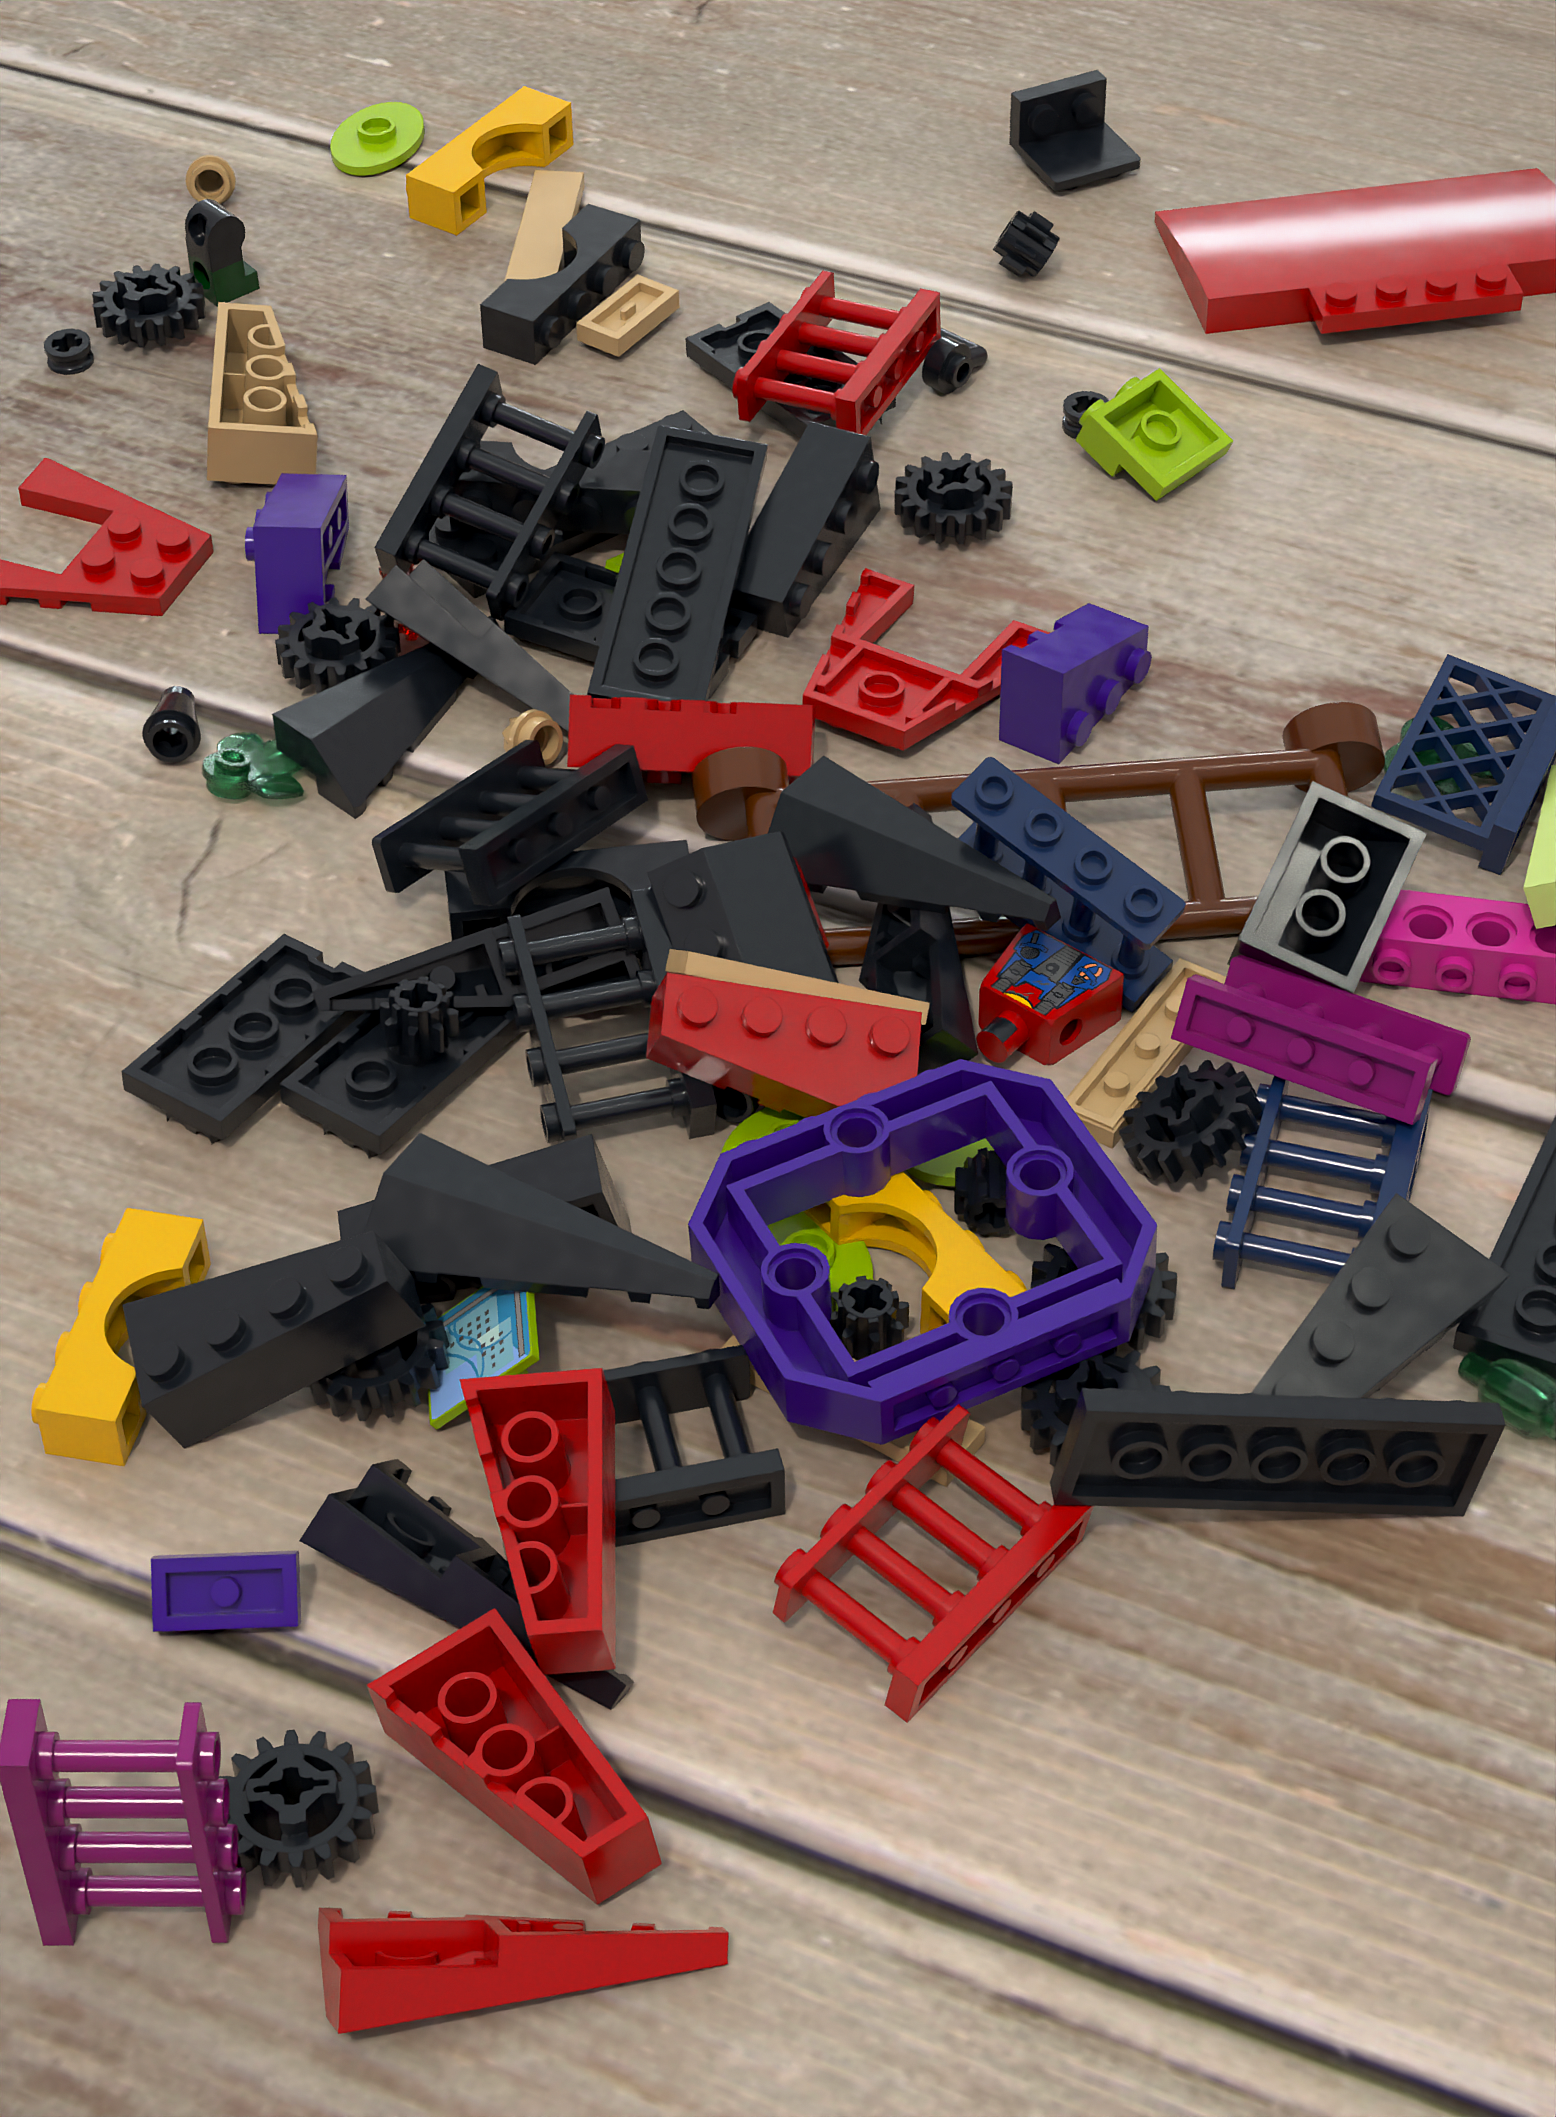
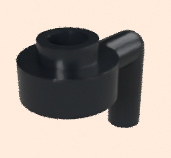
M941 328V338L932 345L925 357L922 367L923 382L945 394L955 391L968 381L973 368L985 364L988 358L986 349Z

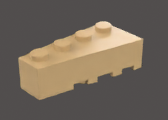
M218 302L208 420L207 480L223 481L229 484L255 483L276 485L282 473L316 474L318 435L314 423H310L307 417L308 407L303 394L298 392L296 373L292 363L287 361L285 343L272 307L268 305Z

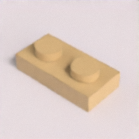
M637 274L576 323L577 340L598 348L605 353L619 357L680 308L679 290Z

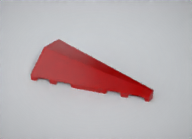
M331 1907L319 1908L318 1913L325 2011L327 2019L338 2034L728 1964L729 1932L723 1927H709L706 1930H656L655 1924L633 1923L631 1931H586L584 1920L466 1914L464 1917L413 1918L411 1911H390L387 1918L343 1919L342 1908Z

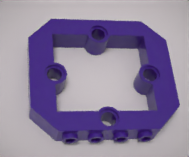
M963 1059L936 1069L926 1070L914 1078L876 1093L865 1094L853 1102L817 1116L804 1118L797 1124L759 1139L743 1142L736 1148L721 1153L688 1223L691 1261L719 1274L720 1296L714 1304L739 1344L743 1345L750 1362L786 1420L880 1445L919 1430L932 1417L942 1420L958 1404L967 1410L1130 1341L1156 1267L1157 1223L1053 1081L1043 1077ZM986 1138L1007 1168L1006 1218L1010 1227L1017 1234L1029 1239L1046 1240L1056 1237L1078 1270L1013 1297H1009L1006 1293L993 1288L980 1287L967 1290L956 1297L951 1304L948 1317L949 1323L854 1362L829 1323L832 1314L830 1266L827 1257L819 1249L808 1244L790 1243L780 1246L769 1230L768 1225L842 1195L852 1197L874 1195L887 1185L892 1175Z

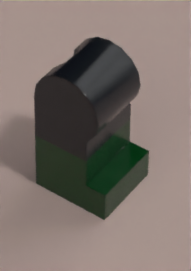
M205 199L196 203L189 210L185 219V239L190 273L195 275L196 283H202L204 297L218 307V302L228 303L260 289L257 271L243 261L241 249L245 239L243 222L215 200Z

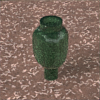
M1474 1352L1468 1353L1462 1359L1458 1368L1459 1376L1478 1386V1397L1481 1402L1500 1404L1506 1425L1529 1438L1534 1439L1548 1436L1556 1440V1379L1536 1367L1516 1359H1499L1491 1363Z

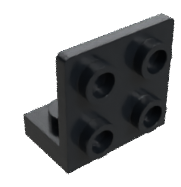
M1098 70L1011 93L1009 144L1055 191L1072 190L1082 184L1104 178H1115L1122 173L1140 168V156L1105 123L1107 78Z

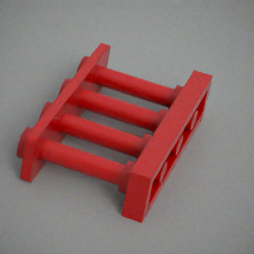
M823 270L810 287H806L803 290L800 299L788 313L783 314L779 325L766 340L761 341L756 353L748 363L736 372L732 393L733 397L738 400L739 420L751 422L767 401L831 414L832 420L836 421V428L866 436L923 362L932 345L941 338L940 292L920 288L906 307H902L900 311L835 298L834 273ZM832 319L888 331L885 334L882 333L877 338L827 326ZM811 346L867 358L854 365L805 353ZM789 373L844 384L845 386L842 389L839 388L834 393L783 381Z
M960 1404L955 1406L941 1421L936 1417L930 1418L914 1436L909 1446L910 1452L898 1464L892 1460L886 1461L870 1479L865 1489L866 1495L853 1508L848 1504L841 1505L824 1525L820 1534L821 1539L808 1552H805L802 1548L794 1551L782 1564L774 1579V1583L779 1588L773 1614L784 1623L788 1621L809 1600L889 1663L887 1672L892 1675V1680L884 1705L906 1723L911 1720L1082 1541L1094 1507L1080 1505L1052 1506L1047 1501L1038 1504L961 1446L970 1412ZM943 1467L1021 1526L1020 1535L1022 1538L1010 1550L1004 1545L996 1549L919 1489ZM897 1511H900L977 1570V1580L979 1582L966 1595L959 1590L951 1594L877 1537L875 1533ZM854 1555L934 1617L932 1622L934 1628L922 1641L914 1636L906 1640L829 1579Z

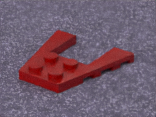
M44 458L18 487L21 505L102 526L61 574L0 559V605H7L9 597L39 599L40 608L62 609L68 601L91 603V609L94 612L163 616L213 554L211 534L60 463Z
M865 568L861 574L860 586L857 592H852L846 604V615L841 625L837 624L831 635V646L826 655L822 654L803 693L802 705H814L816 707L815 718L826 722L830 726L846 729L873 739L884 746L904 751L1000 694L1002 649L1009 645L1018 648L1029 645L1027 644L1028 636L1037 630L1046 634L1050 632L1013 620L961 674L948 671L873 644L913 604L914 585Z

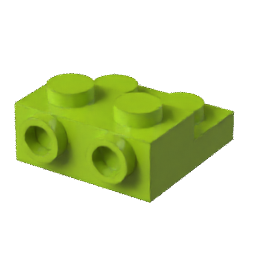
M1160 368L1142 380L1138 377L1131 378L1119 389L1115 397L1105 403L1100 399L1093 403L1079 420L1082 428L1075 440L1112 477L1125 469L1156 501L1227 454L1233 443V440Z

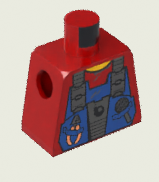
M1027 923L1021 928L982 980L979 989L978 1019L981 1031L976 1037L980 1051L985 1057L996 1063L1004 1062L1017 1050L1043 1065L1056 1064L1121 1020L1124 974Z

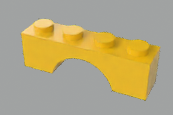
M523 86L406 174L409 218L456 236L487 213L484 178L494 172L511 167H546L574 145L571 102Z
M903 1171L892 1175L887 1185L874 1195L865 1197L842 1195L803 1211L838 1245L864 1241L867 1247L883 1248L900 1253L914 1261L925 1271L929 1280L922 1288L921 1334L949 1323L948 1317L951 1304L956 1297L967 1290L980 1287L993 1288L1006 1293L1009 1297L1027 1291L1017 1274L1010 1270L1005 1271L985 1251L981 1241L972 1231L963 1230L943 1211L939 1200L932 1192L922 1190Z
M126 1208L116 1232L107 1234L101 1250V1265L94 1281H87L81 1290L78 1302V1316L70 1332L64 1331L58 1340L55 1352V1366L47 1383H40L33 1396L31 1407L32 1421L35 1424H39L45 1454L125 1466L147 1413L142 1407L135 1367L117 1356L120 1348L129 1338L122 1305L204 1281L211 1262L203 1219Z

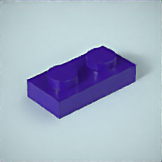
M299 1551L157 1555L151 1558L153 1632L297 1627L301 1624Z

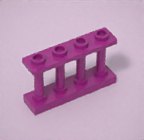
M1237 955L1231 959L1224 984L1197 974L1187 978L1171 1035L1173 1040L1411 1125L1420 1120L1429 1089L1445 1095H1449L1456 1090L1471 1041L1468 1033L1244 955Z
M8 1699L0 1741V1784L43 1946H74L78 1916L89 1915L92 1907H205L212 1943H228L232 1915H243L245 1911L247 1878L245 1868H236L238 1860L237 1825L227 1824L230 1808L229 1782L227 1778H218L221 1764L219 1732H207L201 1702L184 1703L179 1740H60V1735L57 1731H48L40 1699ZM59 1772L177 1773L179 1786H71L69 1778H59ZM70 1818L186 1819L189 1832L82 1831L81 1824L70 1823ZM81 1863H195L198 1876L93 1875L92 1869L90 1867H81Z

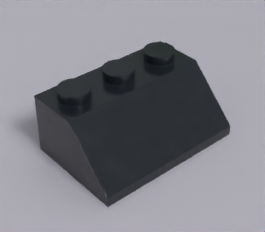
M1312 781L1227 965H1230L1233 957L1244 955L1354 993L1427 833Z
M778 831L704 847L647 872L674 950L690 951L839 983L784 832Z

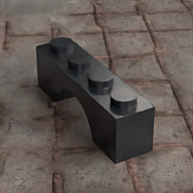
M586 205L562 228L563 270L536 279H507L480 304L483 348L534 365L538 364L576 327V323L596 308L606 297L610 296L617 286L640 267L645 253L644 244L641 242L640 219L595 205Z
M480 441V449L550 477L552 471L539 469L525 462L516 453L512 442ZM620 449L607 462L593 469L586 470L579 482L580 493L573 510L568 515L562 513L554 530L629 535L651 451ZM471 470L469 473L463 472L454 488L455 495L522 523H525L539 498L474 470ZM449 517L450 524L468 525L464 522Z
M687 840L573 851L493 906L473 903L465 873L444 871L451 940L454 941L487 928H494L507 923L508 916L520 914L522 918L606 887L609 888L621 921L627 909L630 908L631 891L652 887L647 872L689 854Z

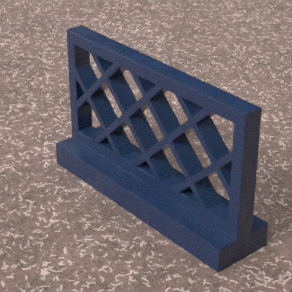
M1447 654L1374 795L1371 807L1483 851L1478 867L1501 876L1550 773L1551 765L1556 760V696ZM1453 678L1471 685L1478 693L1458 696L1449 680ZM1517 703L1535 710L1536 714L1513 717L1505 704ZM1488 708L1496 721L1477 724L1469 711ZM1452 714L1460 727L1441 731L1433 717ZM1507 736L1515 749L1496 753L1488 739ZM1471 742L1479 756L1459 759L1451 746ZM1434 749L1443 762L1422 766L1415 752ZM1490 771L1498 785L1478 788L1470 774ZM1453 778L1462 792L1441 795L1433 781ZM1416 785L1425 799L1413 801L1392 791L1394 788ZM1472 807L1482 822L1481 827L1456 818L1452 810Z

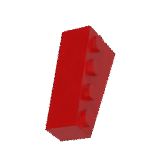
M570 695L567 767L580 768L615 744L634 745L640 770L647 771V783L682 784V772L693 773L699 762L715 752L734 747H758L778 754L785 761L790 785L814 763L816 707L814 705L752 702L718 703L717 701L683 699L659 701V699L638 697L601 699L591 698V695Z
M667 972L652 996L646 1058L721 1089H725L728 1086L758 1098V1104L780 1113L785 1109L807 1118L853 1102L865 1094L876 1093L916 1077L918 1072L922 1012Z
M592 1368L459 1379L489 1486L495 1516L505 1546L526 1632L540 1670L544 1675L616 1669L615 1408L603 1369Z
M495 1608L367 1684L385 1734L595 1904L598 1905L662 1864L648 1816Z

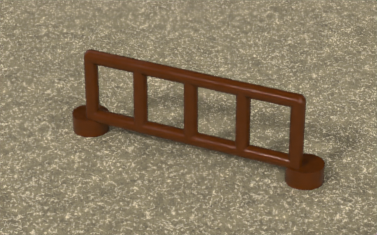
M1333 702L1309 708L1291 719L1284 728L1282 735L1285 750L1011 771L1066 812V802L1158 795L1170 796L1188 901H1185L1186 905L1183 914L1159 939L1166 940L1241 934L1259 896L1225 898L1206 792L1294 785L1299 790L1307 793L1313 781L1349 798L1348 792L1367 785L1382 772L1385 765V757L1374 713L1360 704ZM758 747L728 748L704 758L698 763L692 774L697 823L709 835L726 840H741L768 834L780 794L789 786L785 761L778 754ZM970 774L866 782L906 807L915 803L927 813L959 811L951 804L952 793ZM1003 915L997 923L981 920L980 917L952 919L959 956L1004 952L1021 930ZM872 926L823 929L829 943L827 952L832 966L863 963Z

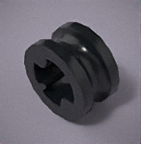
M73 328L62 329L52 333L44 341V351L48 357V367L57 374H78L89 369L94 363V355L90 350V337L82 330Z
M1093 391L1075 392L1067 396L1063 402L1064 417L1062 429L1064 433L1076 439L1082 428L1079 420L1083 413L1096 401L1102 399L1106 403L1109 401L1108 398Z

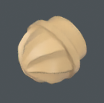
M205 155L194 160L189 166L186 173V186L191 196L198 202L212 199L221 204L228 200L234 191L236 183L235 173L231 165L223 158Z
M531 709L522 712L519 717L509 718L510 725L502 732L504 750L506 752L524 740H537L545 765L552 763L557 758L562 748L563 734L559 724L553 721L549 714Z

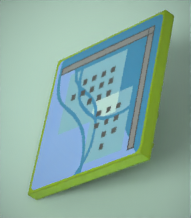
M482 1286L437 1318L438 1320H443L450 1345L446 1348L450 1364L447 1369L436 1370L440 1382L437 1390L428 1389L429 1417L432 1427L438 1430L468 1409L459 1379L528 1374L526 1369L540 1360L534 1293L483 1288Z

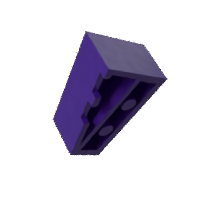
M282 473L273 490L267 491L264 507L257 509L253 527H247L245 555L247 561H255L259 634H278L279 625H290L289 614L291 612L306 615L309 613L308 603L314 602L321 606L325 605V602H329L330 598H334L335 586L334 584H326L329 569L340 570L348 535L347 475Z
M1088 603L1056 620L1053 628L1055 631L1046 634L1037 630L1030 634L1027 641L1029 645L1023 648L1009 645L1002 649L999 740L1060 764L1076 746L1081 747L1084 745L1091 734L1092 728L1105 714L1111 715L1116 710L1121 697L1134 683H1141L1147 675L1152 659L1151 652L1147 651L1148 625Z

